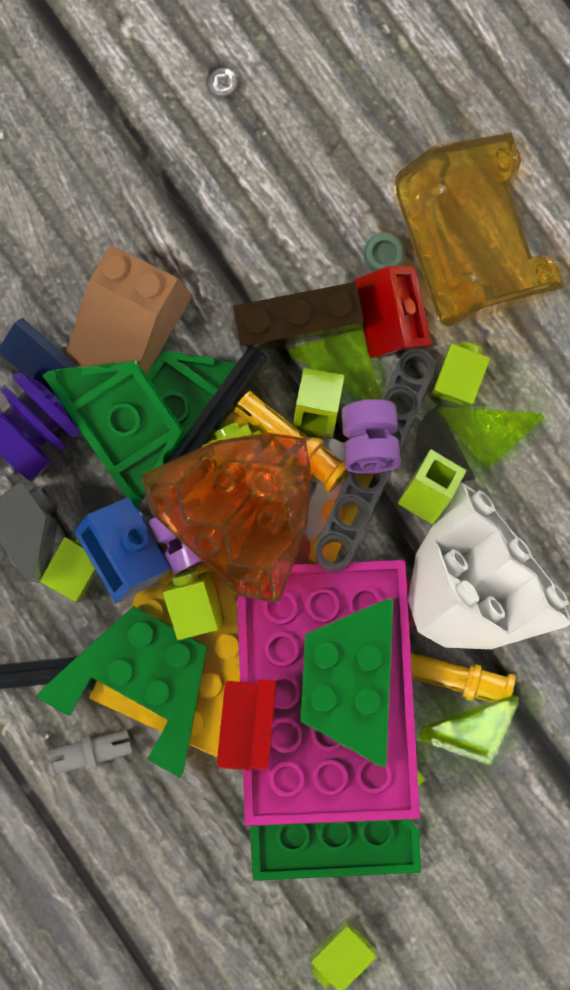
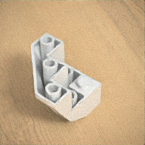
M460 483L452 500L433 524L415 556L408 602L418 633L445 648L494 649L570 625V616L566 608L569 602L562 589L550 580L532 557L528 546L513 533L495 510L491 499L483 491L479 490L476 492L464 483Z

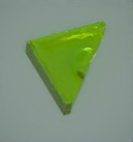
M362 329L288 348L290 357L311 369L345 375L343 387L365 400H381Z
M445 406L437 409L438 413L485 468L493 465L544 419V416L538 412Z
M511 695L422 726L418 740L491 766L518 706L519 697Z

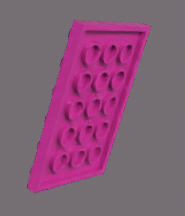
M405 560L352 562L348 569L335 574L324 571L318 564L278 565L263 598L237 586L240 682L258 683V679L274 680L277 683L269 773L243 771L245 826L420 819ZM385 599H393L387 763L385 768L374 765L368 759L350 749H346L334 742L333 739L301 723L305 634Z

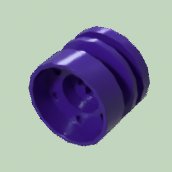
M18 370L12 378L24 392L18 397L7 386L3 385L0 388L2 395L10 404L5 411L0 409V455L27 480L33 482L51 464L49 457L41 446L47 441L64 451L67 445L55 432L62 427L74 439L82 432L60 400L41 382L25 376Z

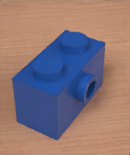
M129 497L88 514L74 531L115 604L155 586L171 569L164 555V550L156 544L146 527L143 514L134 507Z

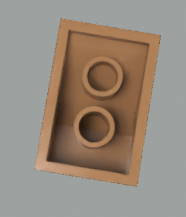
M110 244L89 279L65 355L77 366L137 360L147 375L193 295L178 278Z

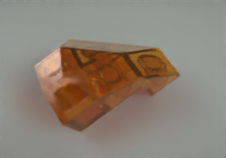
M263 433L217 440L146 472L142 476L151 514L237 594L242 597L279 603L308 524L312 471L305 438Z

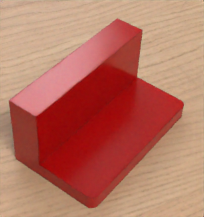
M387 266L354 280L357 284L364 319L363 332L369 358H379L397 351L421 350L432 346L415 266Z
M258 679V683L227 681L225 683L217 766L219 768L269 773L277 691L276 681Z

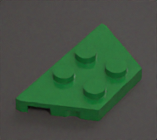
M165 350L161 352L147 376L183 428L165 463L237 363L215 360V358L188 356L183 353ZM157 477L151 486L160 497L168 489L157 480Z
M137 360L51 369L42 376L125 497L130 498L135 508L139 507L180 437L183 428Z
M385 599L305 634L301 723L333 739L334 742L346 749H350L368 759L374 765L385 768L387 763L393 599Z

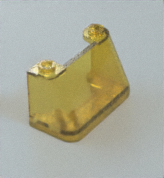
M511 132L430 147L399 171L395 179L396 198L435 313L439 321L447 327L466 323L554 294L564 288L560 269L550 256L545 254L535 257L531 256L508 189L507 182L517 175L521 163V156L516 148Z

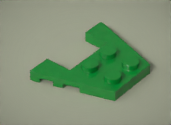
M132 606L39 691L36 698L70 716L91 679L93 678L167 719L168 722L147 760L181 778L185 769L208 646L192 637L177 640L172 626L140 608Z

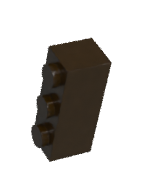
M356 282L233 305L242 354L251 346L259 350H266L362 331L364 325Z

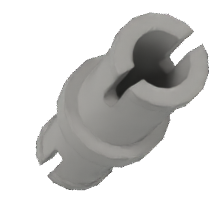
M127 728L92 739L90 735L81 737V742L45 750L46 759L52 762L48 763L51 776L88 766L89 769L97 768V763L125 755H133V748L129 742L131 740Z

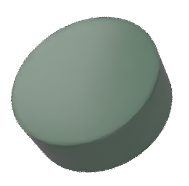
M391 233L373 235L367 241L363 252L364 263L371 272L387 266H401L405 256L401 240Z

